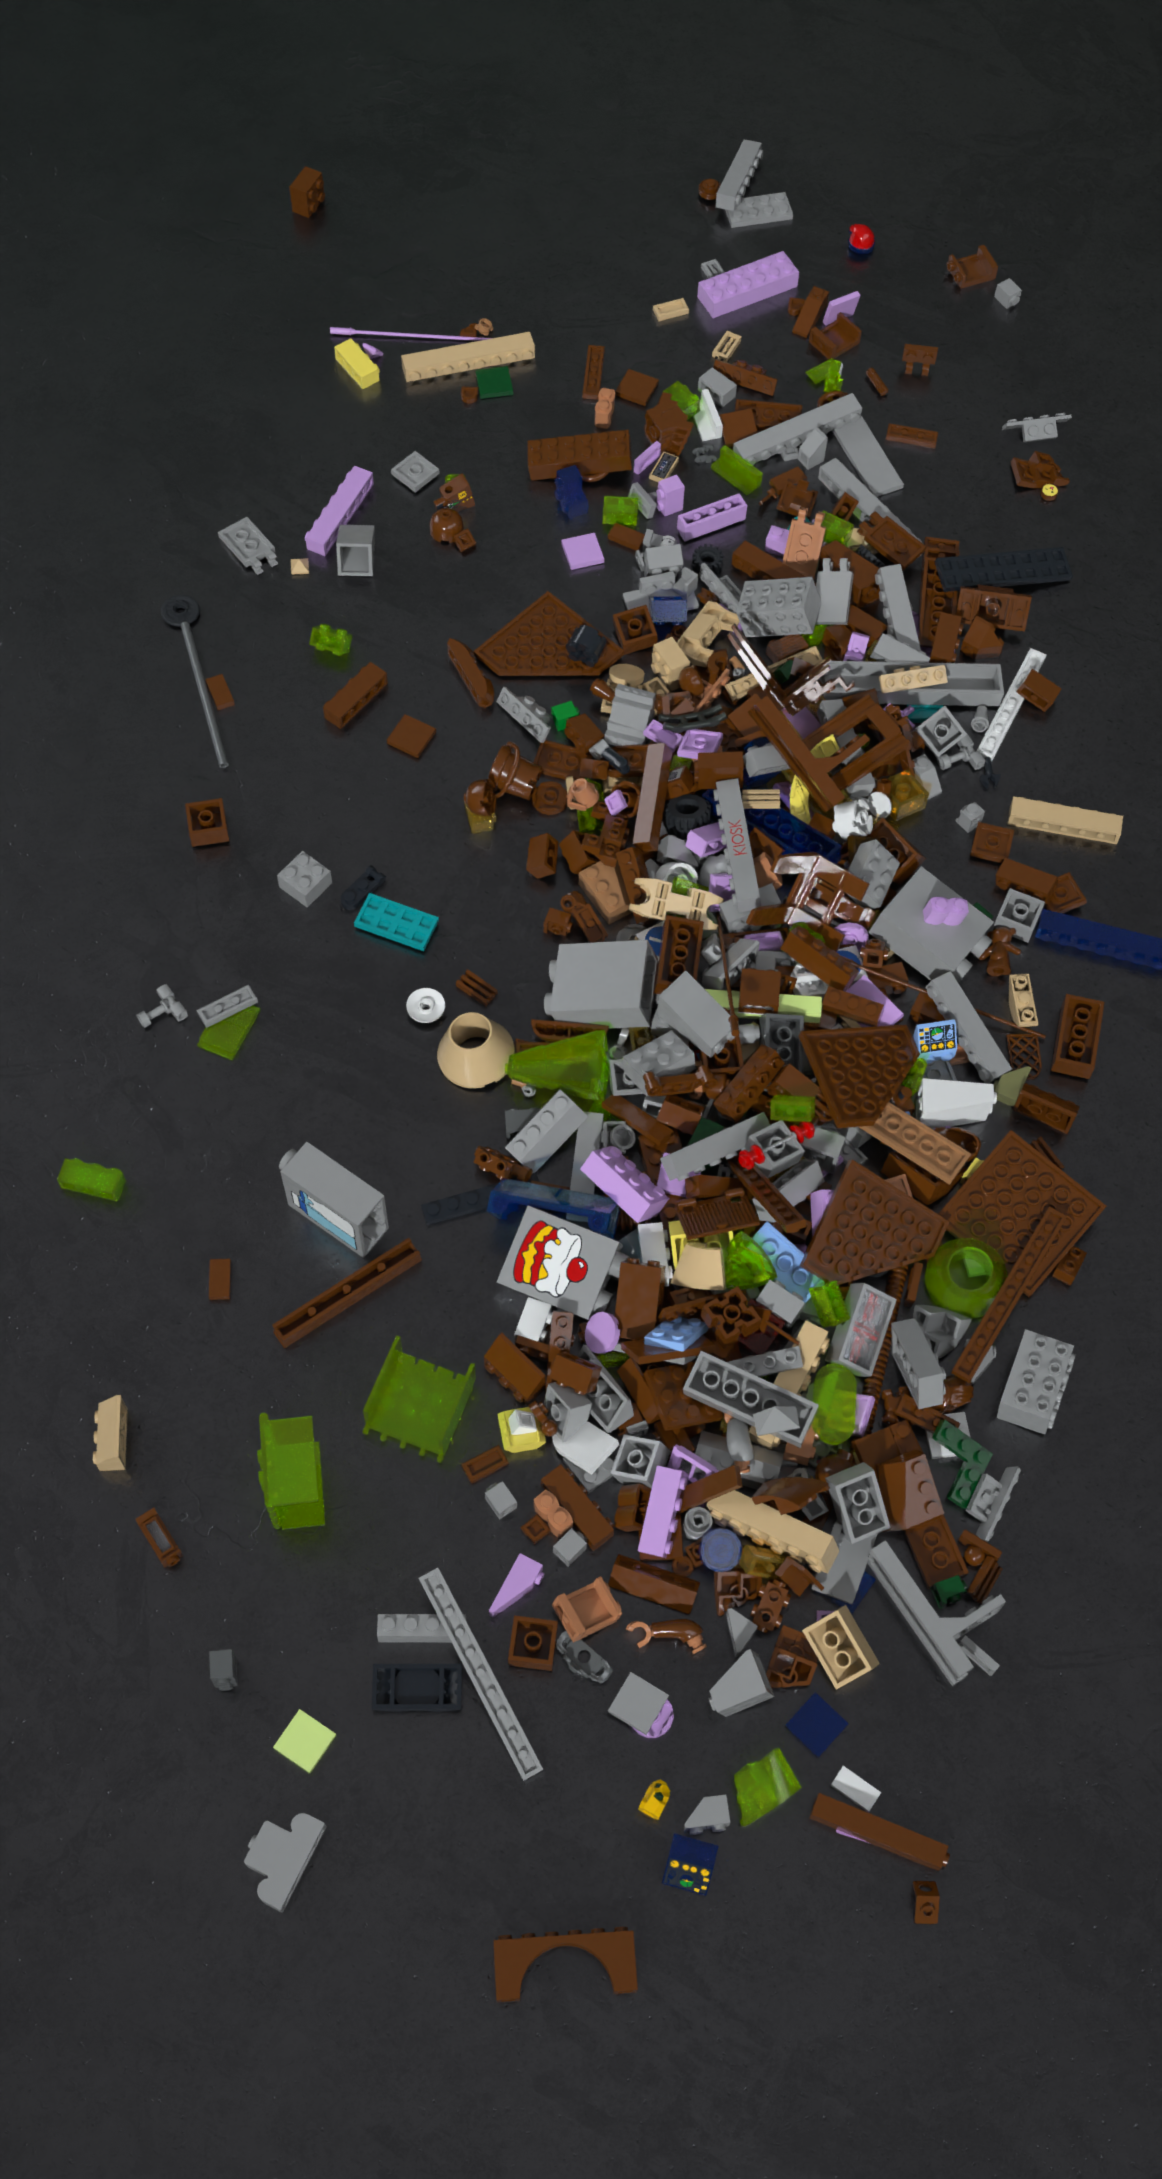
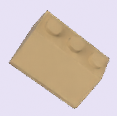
M116 1395L100 1402L98 1411H95V1423H98V1430L94 1431V1443L97 1444V1451L93 1452V1463L97 1465L99 1471L125 1470L128 1409L121 1395Z
M846 1605L802 1630L836 1690L880 1664Z

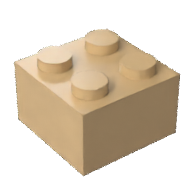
M670 637L653 645L651 668L653 673L659 676L669 692L680 688L678 682L680 672L685 667L690 666V661L673 637Z

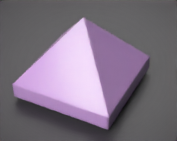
M363 343L362 345L370 359L383 356L384 354L369 344Z

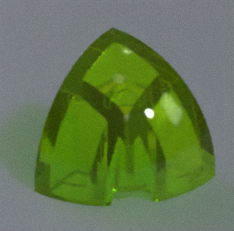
M742 1231L736 1234L726 1248V1251L729 1253L724 1263L726 1288L733 1289L738 1286L740 1289H751L765 1285L769 1280L777 1278L776 1270L770 1258L760 1245Z

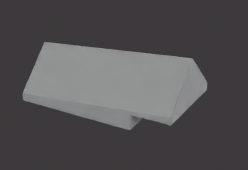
M583 1345L577 1357L602 1367L595 1391L585 1394L586 1398L592 1403L590 1414L607 1433H611L634 1416L631 1400L588 1346Z

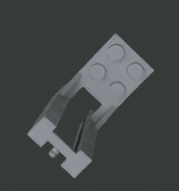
M886 1540L871 1549L869 1557H867V1564L950 1684L953 1686L967 1677V1672L972 1670L974 1666L955 1640L997 1614L1005 1604V1599L1001 1594L996 1598L992 1595L985 1599L978 1609L973 1607L967 1611L964 1617L939 1618Z

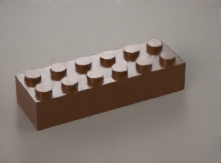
M629 429L528 440V469L531 480L632 470Z

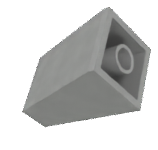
M687 971L682 973L659 995L657 1015L710 1058L715 1053H720L728 1040L732 1041L735 1038L731 1034L728 1020L730 1015Z

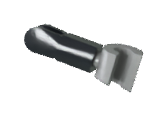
M600 739L589 749V752L595 759L600 760L603 758L621 774L629 773L630 767L627 760L611 749L604 739Z

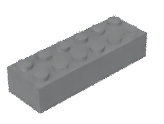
M703 1351L700 1352L683 1388V1394L754 1427L753 1414L774 1406H796L800 1428L772 1433L771 1435L801 1448L819 1408L818 1404Z

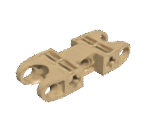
M635 878L634 884L640 885V888L644 889L646 900L642 904H630V911L659 921L665 920L666 913H670L686 919L703 921V930L718 929V925L714 924L707 917L706 913L710 905L723 903V898L696 888H689L687 896L671 892L673 884L671 882L651 878Z

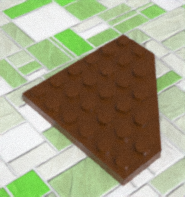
M547 591L474 650V656L498 676L601 675L624 655V650L599 631L598 635L601 638L603 636L606 638L607 645L594 667L587 666L581 660H571L568 657L569 653L566 649V644L575 627L579 628L581 625H587L594 629L596 628Z
M907 1025L801 1031L799 1034L800 1041L837 1128L874 1126L920 1055Z
M852 1159L848 1161L800 1266L829 1285L837 1286L935 1256L949 1221Z

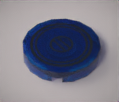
M715 1528L708 1531L702 1537L698 1552L700 1560L706 1567L715 1572H726L738 1564L742 1554V1546L735 1533L728 1529Z

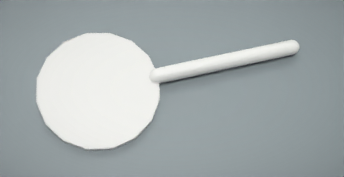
M841 790L843 794L848 795L847 791ZM873 792L868 799L861 796L853 797L867 802L870 812L877 818H885L891 813L890 799L882 792Z

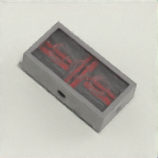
M866 1283L850 1284L825 1361L857 1377L872 1376L897 1299Z

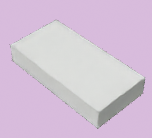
M845 1766L841 1768L830 1785L868 1813L881 1794L879 1790Z

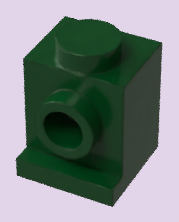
M959 1575L934 1583L931 1588L940 1609L944 1608L947 1602L953 1604L960 1601L963 1594L968 1593L967 1585L964 1580L960 1579Z

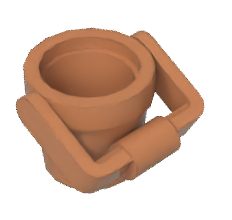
M584 778L575 780L567 794V806L581 811H586L587 808L594 806L599 799V792L594 787L595 785L589 783Z

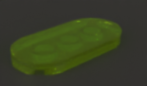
M835 1363L827 1364L818 1371L814 1379L813 1402L818 1404L819 1408L812 1422V1428L815 1434L817 1433L820 1437L819 1439L831 1445L841 1444L852 1435L855 1428L856 1379L847 1367Z

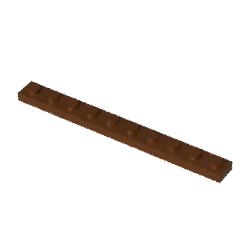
M741 1149L737 1150V1155L727 1160L725 1156L720 1158L786 1233H795L801 1228L807 1227L805 1218L755 1164L750 1170L740 1165L738 1158Z
M1051 1207L1047 1209L951 1372L952 1374L970 1384L1067 1218L1066 1215Z

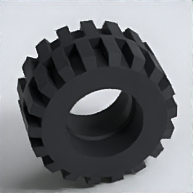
M687 794L669 799L668 803L665 804V828L669 835H674L684 840L687 839L690 830L711 824V806L704 797H699L696 794Z

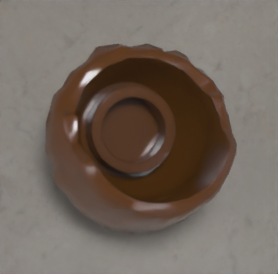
M696 665L685 667L680 672L678 682L683 691H689L691 697L699 696L705 691V684L696 671Z

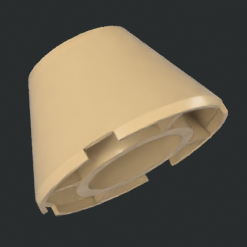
M474 1012L462 1014L451 1023L442 1037L437 1051L438 1063L445 1077L454 1084L465 1088H482L486 1084L499 1081L510 1070L515 1057V1047L509 1032L499 1023ZM473 1037L487 1039L481 1046L466 1049L460 1047L464 1041Z

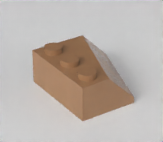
M618 860L615 868L606 866L599 861L579 872V886L608 925L632 913L629 910L630 900Z

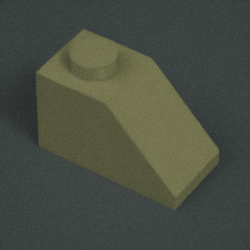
M1027 1066L1003 1074L999 1081L995 1080L993 1085L994 1092L997 1093V1100L1014 1107L1031 1067Z

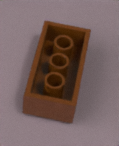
M666 915L661 936L654 989L655 994L663 993V990L665 991L685 971L697 981L703 921Z
M1066 994L1061 1005L1051 1071L1090 1079L1095 1068L1105 1002Z

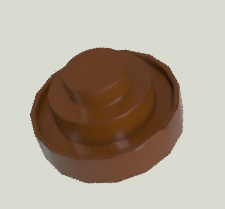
M714 179L703 180L699 184V195L708 200L716 199L717 192L721 186L720 182Z

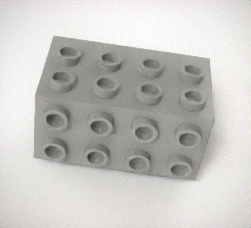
M813 577L745 581L736 614L745 637L813 634L821 600Z
M1025 1329L1000 1401L997 1418L1044 1435L1047 1428L1052 1429L1076 1354L1072 1353L1074 1345Z

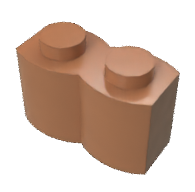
M602 388L599 391L598 402L595 406V427L608 429L611 425V418L615 409V391L613 389Z
M544 1490L534 1498L536 1514L548 1523V1527L556 1537L562 1538L571 1528L573 1529V1520L570 1513L565 1508L559 1506L557 1498L550 1491Z

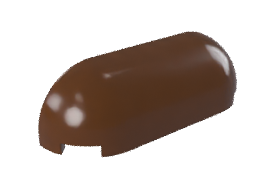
M531 1019L533 1032L538 1038L548 1042L594 1045L605 1038L609 1026Z

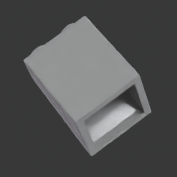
M340 525L336 542L338 575L373 576L374 525Z
M751 1649L746 1650L711 1688L709 1702L713 1711L716 1710L727 1717L775 1697L759 1654Z

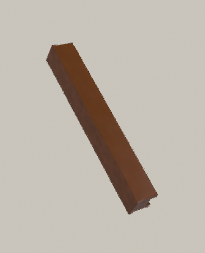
M407 1238L272 1325L273 1333L285 1349L422 1261L419 1250L414 1247L410 1238Z

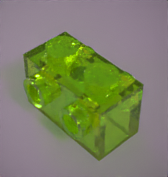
M320 624L312 628L309 645L315 646L318 650H329L334 655L342 656L345 653H349L353 635L347 634V630L339 628L334 630L331 629L330 625Z

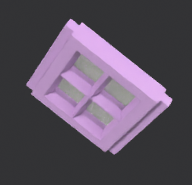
M677 1444L673 1448L667 1468L683 1471L685 1477H687L686 1485L719 1472L716 1469L717 1467ZM705 1502L696 1507H702L706 1509L708 1502Z

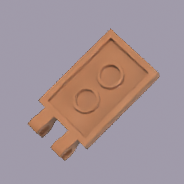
M801 507L798 519H792L782 563L806 577H813L815 579L827 527L822 526L825 513L818 511L813 524L805 522L808 509Z

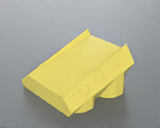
M530 1407L516 1409L532 1413ZM515 1409L497 1414L504 1450L517 1453L537 1449L546 1443L545 1435L541 1431L542 1424L536 1417V1432L512 1435L508 1419Z

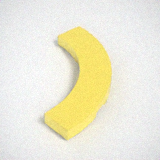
M832 734L818 743L810 752L815 758L832 756L840 748ZM795 775L790 792V813L796 833L807 829L811 816L808 804L809 792Z

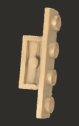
M945 665L920 669V666H914L909 668L910 671H904V668L893 670L894 673L879 676L882 694L948 682Z

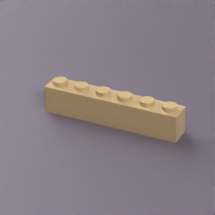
M1013 797L1007 825L1117 844L1121 836L1123 816L1047 803L1041 800L1036 801L1023 797Z

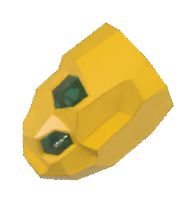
M661 1779L654 1781L648 1787L638 1810L659 1820L670 1797L667 1783Z

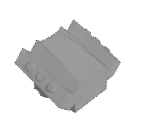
M618 683L612 702L610 718L607 722L605 742L614 746L645 745L648 738L643 735V731L653 720L656 693Z

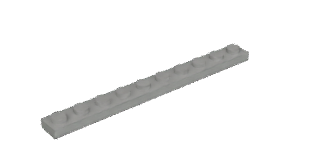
M439 1568L421 1576L419 1580L523 1781L542 1771L543 1768Z

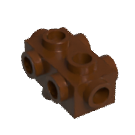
M769 1579L767 1585L762 1584L758 1594L762 1599L759 1605L754 1604L750 1615L754 1617L753 1623L758 1626L757 1629L765 1633L768 1630L773 1631L774 1626L779 1628L784 1616L780 1614L782 1606L787 1607L791 1595L788 1594L789 1587L780 1579ZM764 1613H768L770 1615V1619L768 1621L762 1618V1615Z

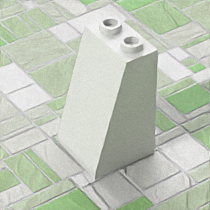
M923 1078L915 1097L916 1119L932 1130L937 1127L945 1128V1126L953 1127L986 1121L988 1114L992 1113L993 1104H996L997 1100L994 1085Z

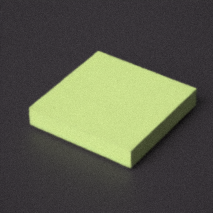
M299 1709L273 1748L308 1773H311L336 1737V1734Z

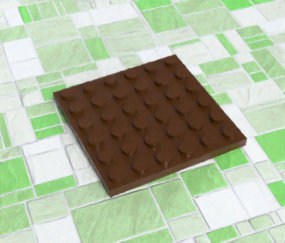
M1010 1130L938 1215L949 1221L946 1229L949 1233L1005 1278L1008 1277L1047 1209L1051 1207L1066 1215L1067 1218L1023 1292L1030 1298L1107 1206Z

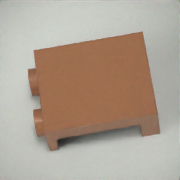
M601 1576L596 1578L593 1583L568 1595L563 1593L557 1596L552 1603V1607L573 1643L617 1622L622 1615L619 1602L613 1598L609 1585L603 1581Z

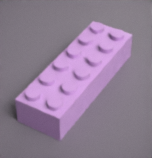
M781 251L699 282L697 297L711 317L715 318L797 287L799 271L785 252Z

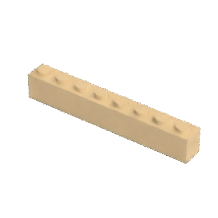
M530 332L401 355L402 369L406 382L532 359L535 358V345Z

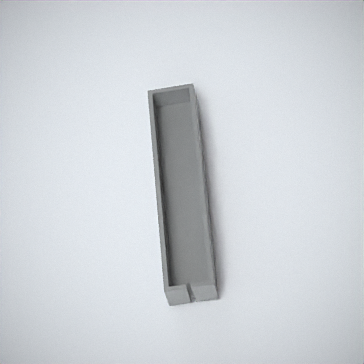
M830 661L828 663L831 666L830 671L820 677L822 684L831 678L834 679L839 674H841L847 684L852 680L855 681V686L847 692L838 682L833 691L828 694L826 692L822 694V700L842 699L875 688L879 704L1000 706L1004 695L1000 664ZM945 665L947 683L884 694L881 692L880 675L894 673L893 670L904 668V671H910L909 668L914 666H920V669Z

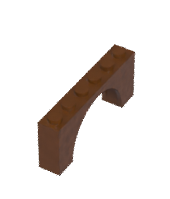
M616 1927L614 1932H605L604 1928L591 1929V1933L582 1934V1930L568 1931V1935L560 1936L558 1932H546L545 1937H535V1933L521 1934V1938L512 1939V1935H500L498 1940H493L497 2002L520 2001L522 1981L530 1965L542 1953L560 1946L578 1947L593 1954L608 1972L613 1987V1994L635 1993L638 1991L633 1930L628 1931V1927Z

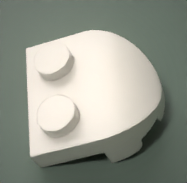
M798 963L791 973V977L797 978L793 989L794 994L816 996L824 999L829 985Z

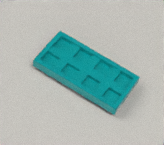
M369 893L354 922V927L424 951L439 922V917Z

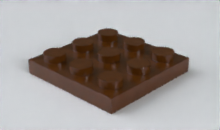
M696 1361L688 1362L685 1365L677 1364L650 1369L644 1373L665 1431L719 1421L723 1418L721 1411L683 1394V1388Z

